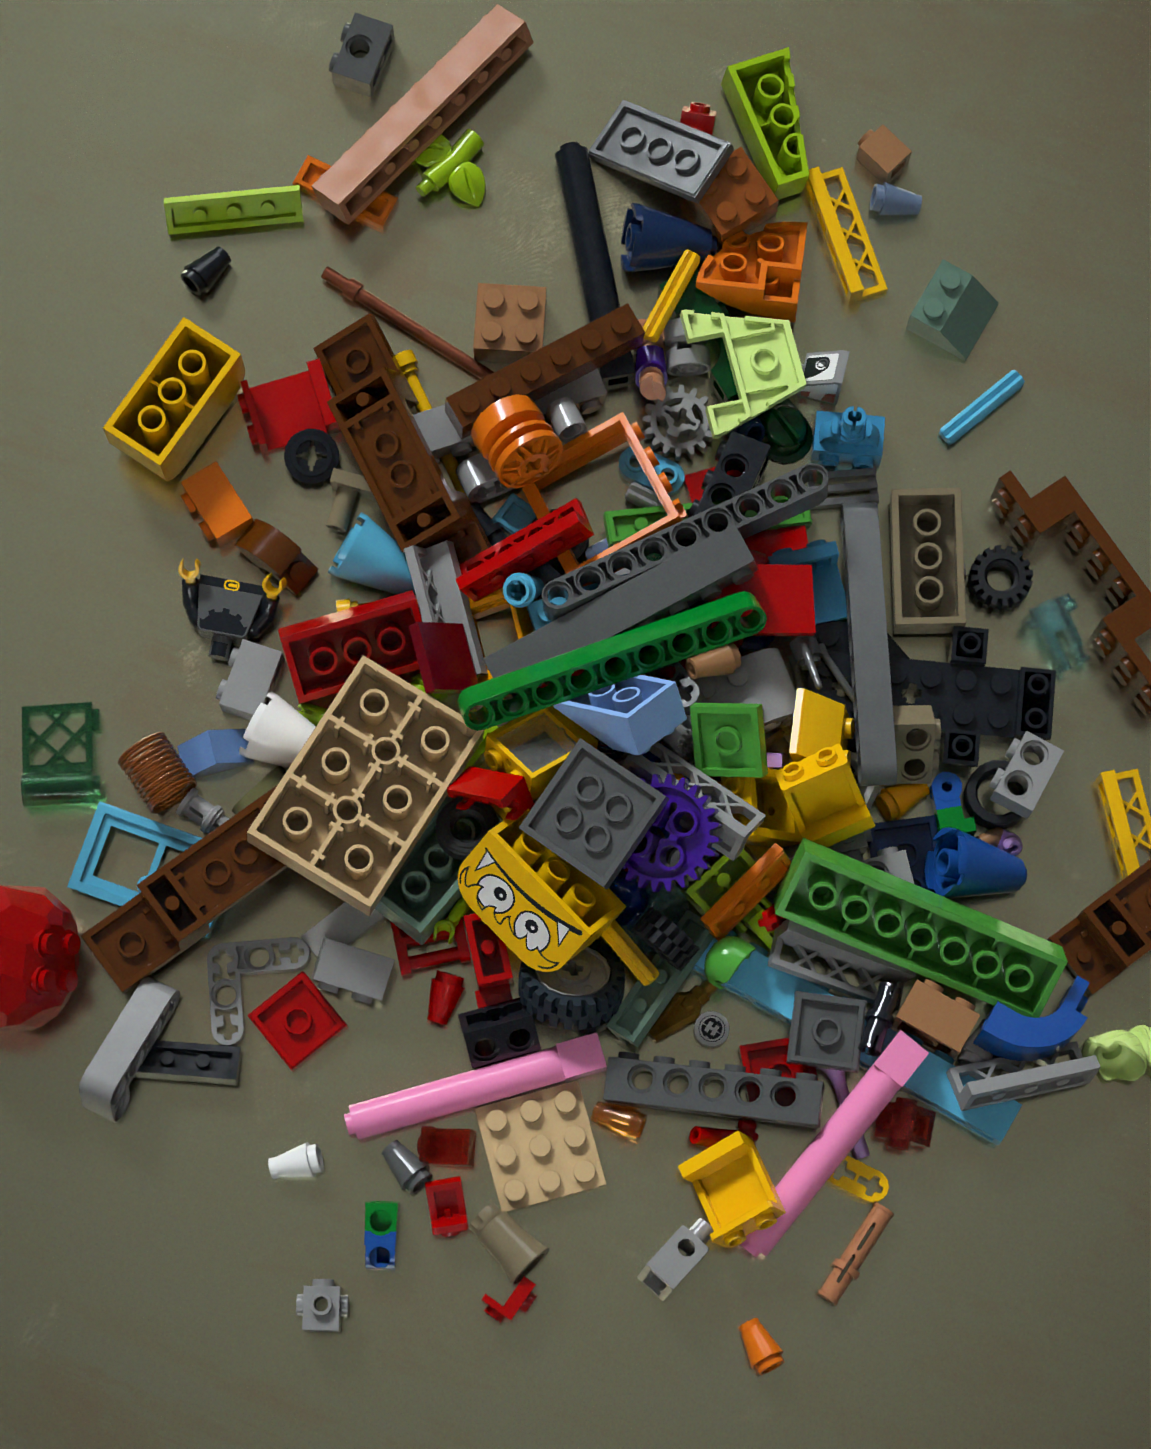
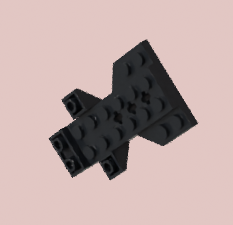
M831 621L815 625V636L818 644H825L829 656L852 688L847 622ZM953 626L948 663L910 659L887 633L893 706H932L934 719H940L942 764L978 767L980 741L1011 744L1014 737L1021 740L1026 731L1043 740H1051L1056 670L1021 667L1020 670L986 667L989 629ZM820 658L822 663L816 669L822 683V688L816 689L809 670H807L805 689L844 704L849 717L854 718L852 701L846 693L843 697L836 695L837 690H832V687L837 686L838 681L823 659ZM908 689L914 690L915 694L919 695V698H916L912 704L906 702L907 697H902V694H905ZM915 728V729H912V730H910V731H916V730H919V728ZM855 733L853 739H848L847 750L856 753Z

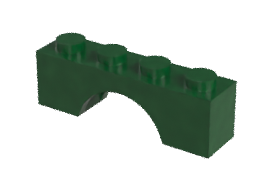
M697 269L671 315V319L680 318L681 310L687 309L694 310V313L711 315V312L724 313L725 316L730 317L723 302L717 303L713 297L696 288ZM668 280L659 284L658 297L661 295ZM715 338L719 346L720 357L710 371L709 381L722 403L739 400L723 338Z

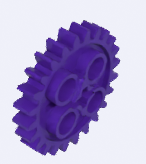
M667 774L664 783L660 775H652L650 786L668 797L669 801L645 834L647 838L645 850L641 853L634 850L621 869H629L625 878L627 881H632L639 876L638 887L645 888L651 881L652 891L659 892L664 882L666 890L674 892L675 881L682 888H688V876L700 881L701 876L698 869L701 867L711 870L712 867L706 861V858L708 856H719L711 847L712 843H721L723 840L720 837L714 836L713 831L723 827V825L712 822L711 818L719 810L716 808H706L712 798L708 795L698 797L701 786L695 784L688 790L689 779L682 777L676 785L675 775ZM640 778L641 780L649 784L646 779ZM673 803H676L677 808L670 816L671 806ZM690 813L694 819V825L689 832L684 833L680 829L679 822L684 814ZM659 827L665 828L667 832H670L668 839L662 838L657 833ZM676 847L680 852V860L675 866L671 867L666 862V853L670 848ZM656 851V860L654 863H651L650 857Z

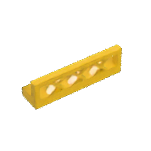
M819 166L809 169V178L805 187L848 304L886 293L888 290L843 167L821 173ZM838 179L842 191L837 200L830 197L825 182ZM843 197H845L847 204L841 202ZM838 208L851 214L853 222L849 230L841 227L836 214ZM855 227L857 229L858 235L853 233ZM849 239L862 244L864 253L860 261L852 257L847 244ZM866 257L868 259L869 265L864 263ZM860 269L874 275L877 285L864 289L858 274Z
M1114 769L1101 772L1096 778L1122 880L1140 867L1135 850L1137 845L1142 846L1151 853V817L1138 769L1115 773ZM1132 780L1135 794L1129 803L1122 799L1118 781ZM1136 799L1139 809L1133 806ZM1128 811L1142 818L1144 827L1138 837L1130 831L1127 819ZM1144 833H1146L1148 843L1141 839Z

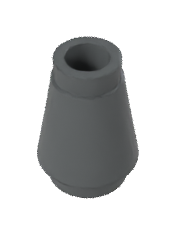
M398 1140L391 1142L382 1151L381 1154L402 1190L407 1189L410 1194H415L425 1187V1182L432 1179L433 1175L429 1172L430 1166Z

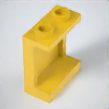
M840 743L823 748L809 757L797 762L788 763L783 768L774 771L802 838L804 837L825 847H830L875 827Z
M740 1131L731 1134L678 1165L682 1177L692 1182L714 1231L710 1234L712 1242L722 1247L732 1248L742 1244L746 1240L747 1235L756 1230H764L773 1226L777 1222L776 1218L786 1213L753 1139Z

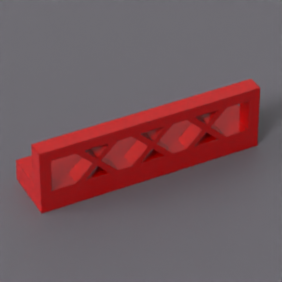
M578 498L571 500L460 564L462 575L456 578L459 590L472 601H479L502 588L505 580L511 574L518 572L527 574L592 537L594 533L581 501Z

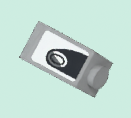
M837 350L807 353L804 364H801L806 386L805 389L797 393V396L837 405L850 351Z

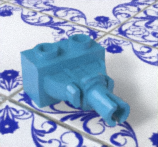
M854 406L848 407L843 413L816 411L811 460H816L824 466H837L839 463H850L858 469L879 466L883 454L885 417L866 415L861 407H857L855 412Z

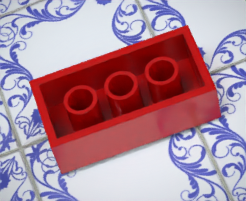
M413 590L279 628L280 640L299 704L338 693L363 655L395 675L418 670L419 665L409 626L423 621Z

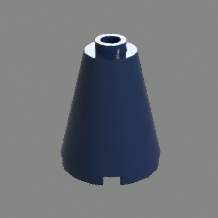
M632 203V209H627L621 235V244H625L627 255L621 254L622 269L625 272L676 267L685 250L697 253L700 256L699 264L703 263L708 255H715L717 238L712 236L711 229L637 203Z

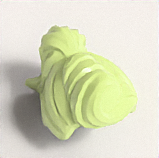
M1138 1025L1130 1031L1113 1030L1089 1037L1084 1044L1082 1057L1096 1055L1101 1067L1098 1072L1107 1081L1114 1079L1136 1081L1145 1074L1147 1064L1151 1066V1027Z

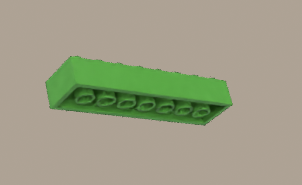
M804 837L773 899L776 915L995 1006L997 1002H1000L1027 1017H1040L1068 962L1064 949L1060 945Z

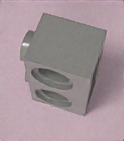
M1028 731L1025 732L1021 740L1014 737L1005 754V757L1010 759L1006 769L998 768L989 784V787L995 789L990 800L1028 819L1064 750ZM1023 753H1035L1039 757L1040 764H1028L1023 757ZM1018 782L1022 785L1024 794L1019 796L1012 794L1008 789L1007 783Z

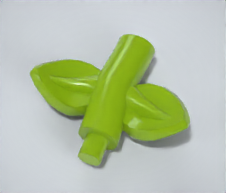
M467 129L453 146L442 134L415 159L418 164L428 168L421 174L422 181L415 187L417 192L425 197L431 190L438 192L448 183L451 192L457 198L467 204L479 207L483 202L485 194V177L482 170L476 164L471 163V160L484 146L481 137L475 131Z

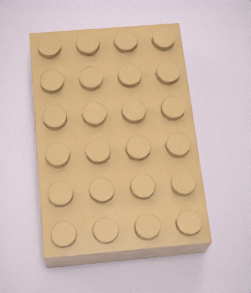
M363 655L248 829L247 842L370 917L447 797L446 789L461 775L479 747L485 730L476 731L470 729L465 724L461 714Z

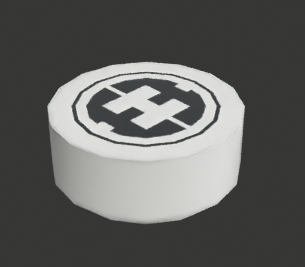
M707 1011L697 1018L694 1025V1035L701 1045L714 1048L722 1045L727 1040L729 1023L721 1013Z

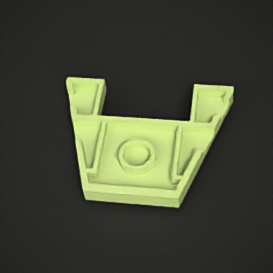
M681 310L680 318L687 344L719 337L723 338L739 400L706 407L705 412L713 440L724 436L805 389L806 380L789 320L753 316L738 318L725 316L724 313L711 312L710 315L694 313V310Z

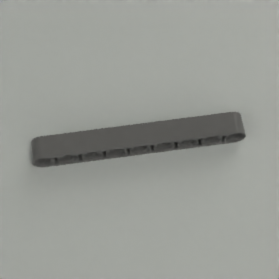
M816 463L803 465L548 582L542 589L544 614L549 620L554 621L720 533L712 531L710 529L712 525H723L726 529L736 525L742 538L746 539L820 505L827 497L829 479L827 470ZM814 481L819 483L820 486L813 489L806 487L804 484ZM785 496L789 500L784 503H778L773 498ZM746 510H753L757 515L745 517L741 513ZM682 539H690L694 544L685 547L679 545L678 542ZM657 553L662 558L658 561H650L646 556ZM618 568H627L631 571L624 576L614 573ZM589 582L599 585L598 588L591 591L583 589L582 586ZM555 597H563L567 600L562 605L550 603Z
M877 502L841 503L840 522L858 781L860 786L896 785L897 756Z

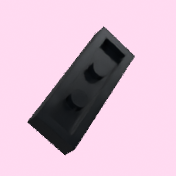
M156 1040L134 1077L237 1085L241 1047Z

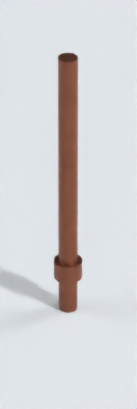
M329 266L323 271L321 278L340 289L344 297L352 302L357 300L476 377L483 379L494 373L493 370L365 290L364 285L356 279L351 278L349 280Z

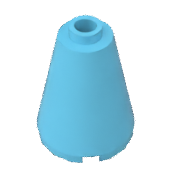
M361 512L356 520L362 522V524L356 523L354 528L351 527L333 559V562L339 565L337 568L331 566L328 569V573L338 578L393 594H401L411 590L415 593L405 553L401 551L397 541L368 515Z

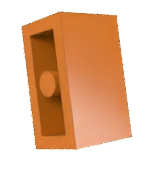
M217 461L181 482L185 493L180 495L190 513L197 511L202 522L198 526L208 542L214 539L221 548L242 535L253 522L252 516Z

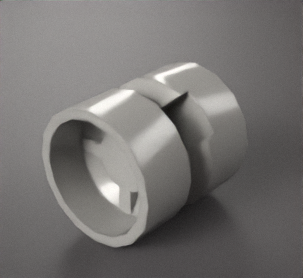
M681 318L669 320L664 328L665 345L670 348L666 351L667 373L673 376L687 377L701 375L711 370L710 349L704 346L709 340L687 344Z

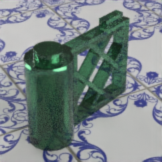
M92 702L22 707L23 773L21 776V793L24 808L95 804L96 796H102L101 775H95L94 731H100V710L93 709ZM85 713V723L76 733L63 724L70 714ZM45 715L53 723L39 736L30 728V716ZM59 727L71 738L57 751L45 740ZM84 733H85V742L81 739V737L84 735ZM31 736L36 739L32 744ZM77 742L86 750V762L71 763L63 755ZM41 744L53 754L45 764L31 765V754Z

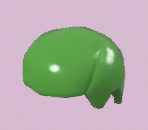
M726 936L715 942L705 958L704 972L706 979L715 987L723 989L724 987L720 984L727 983L741 963L748 959L756 948L736 936Z

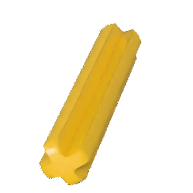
M691 250L683 252L643 326L645 331L644 339L655 343L660 338L700 263V256Z

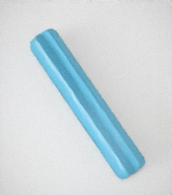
M1011 370L945 424L939 432L941 438L949 445L956 442L1023 387L1025 382L1023 377L1016 370Z

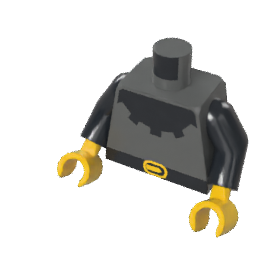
M183 558L179 564L178 572L184 578L182 580V600L189 622L193 627L197 628L200 637L212 639L208 656L216 660L228 661L232 643L241 645L242 639L251 641V639L258 638L274 622L280 600L278 594L286 587L287 580L283 577L279 582V588L274 587L270 582L272 573L264 578L262 586L200 574L198 580L196 577L201 568L200 560L196 558L195 570L188 571L184 567Z

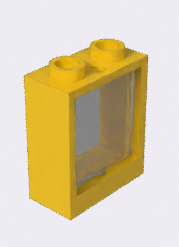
M550 706L516 718L487 734L484 759L487 765L494 771L524 776L532 800L541 796L580 738L596 749L598 747V740L584 728L556 710L554 706Z

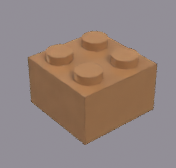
M478 283L473 344L474 359L479 362L513 363L544 347L547 287Z
M917 979L896 1013L892 1028L911 1033L924 1042L922 1045L933 1051H942L954 1059L962 1050L980 1014L974 1012L976 1007L969 1001L960 997H956L953 1000L942 994L944 989L937 983L925 979L924 982Z

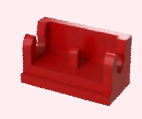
M469 766L446 789L448 796L451 798L457 796L464 797L457 804L456 809L467 810L475 801L489 805H498L501 808H513L505 816L508 820L518 819L527 809H531L534 806L524 776Z

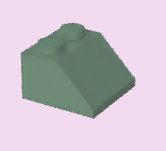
M943 259L910 314L906 329L966 361L999 303L973 275Z

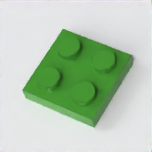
M694 703L690 706L694 759L697 769L707 776L763 778L768 774L762 704Z

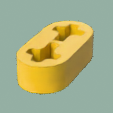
M848 1155L843 1161L846 1163L845 1170L855 1175L853 1180L846 1176H842L837 1180L833 1177L834 1173L827 1180L832 1186L870 1204L881 1201L889 1189L888 1180L883 1173ZM860 1177L865 1181H870L873 1177L879 1180L877 1186L882 1189L881 1193L874 1192L871 1196L865 1194L867 1188L857 1182L858 1178Z

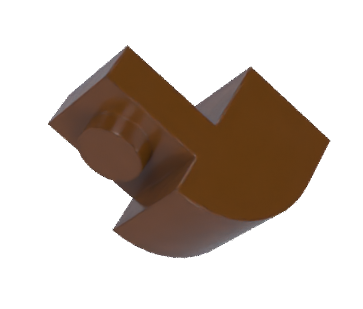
M255 519L234 544L257 567L272 573L279 582L285 577L287 580L286 588L295 595L299 594L319 569L301 552L302 549L295 542L272 525L259 519Z

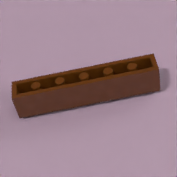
M627 303L446 397L445 412L458 435L463 439L471 435L473 423L480 413L492 403L515 394L527 395L533 401H536L642 345L645 331Z

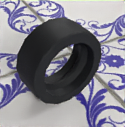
M991 760L984 763L971 774L964 790V804L969 815L974 817V820L979 825L990 829L995 827L1006 829L1017 824L1023 818L1012 811L1004 815L989 813L981 806L978 800L980 783L985 778L995 775L998 768L1005 770L1009 761ZM1014 782L1017 786L1019 795H1023L1024 789L1022 785L1018 782Z

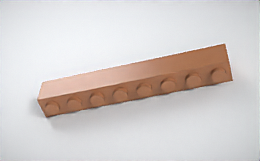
M498 4L488 14L483 16L477 25L462 37L442 59L437 61L431 70L416 82L396 104L391 106L388 112L369 128L349 150L345 151L341 158L311 186L320 205L349 225L534 43L526 22Z

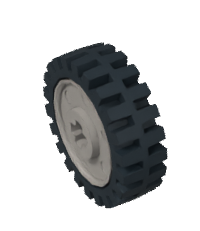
M598 939L563 967L553 972L537 971L527 966L524 962L520 964L518 980L520 1001L523 1006H527V1012L531 1016L537 1013V1020L543 1023L549 1019V1026L557 1028L559 1023H564V1029L572 1030V1025L577 1024L578 1029L581 1030L587 1029V1023L589 1022L592 1027L600 1025L601 1019L605 1022L610 1020L612 1014L618 1012L619 1006L622 1003L625 988L624 963L620 962V958L615 952L612 953L609 945L605 944L600 947V940Z

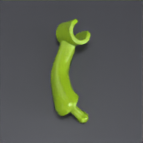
M463 897L454 905L446 920L438 921L435 924L433 932L434 941H436L437 934L440 931L450 933L448 944H452L454 941L455 927L468 910L471 909Z

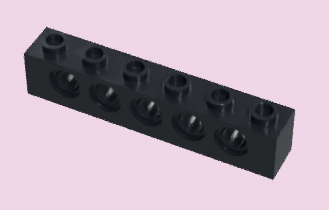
M732 431L727 442L721 441L715 455V460L718 463L714 471H707L701 487L702 490H705L700 501L694 500L688 518L716 506L713 502L717 499L729 500L757 487L770 461L771 445ZM738 470L743 474L739 477H731L727 472ZM747 510L743 511L741 514L745 516ZM719 524L710 527L715 532H721L726 529L723 525ZM682 539L678 544L687 547L694 544V542L690 539ZM701 600L690 606V608L698 607L705 604V602Z

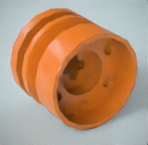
M515 394L492 403L480 413L473 423L471 430L473 443L481 455L488 460L491 470L496 473L500 483L507 488H521L541 480L554 469L562 456V441L554 433L551 425L545 422L544 415L535 402L527 395Z

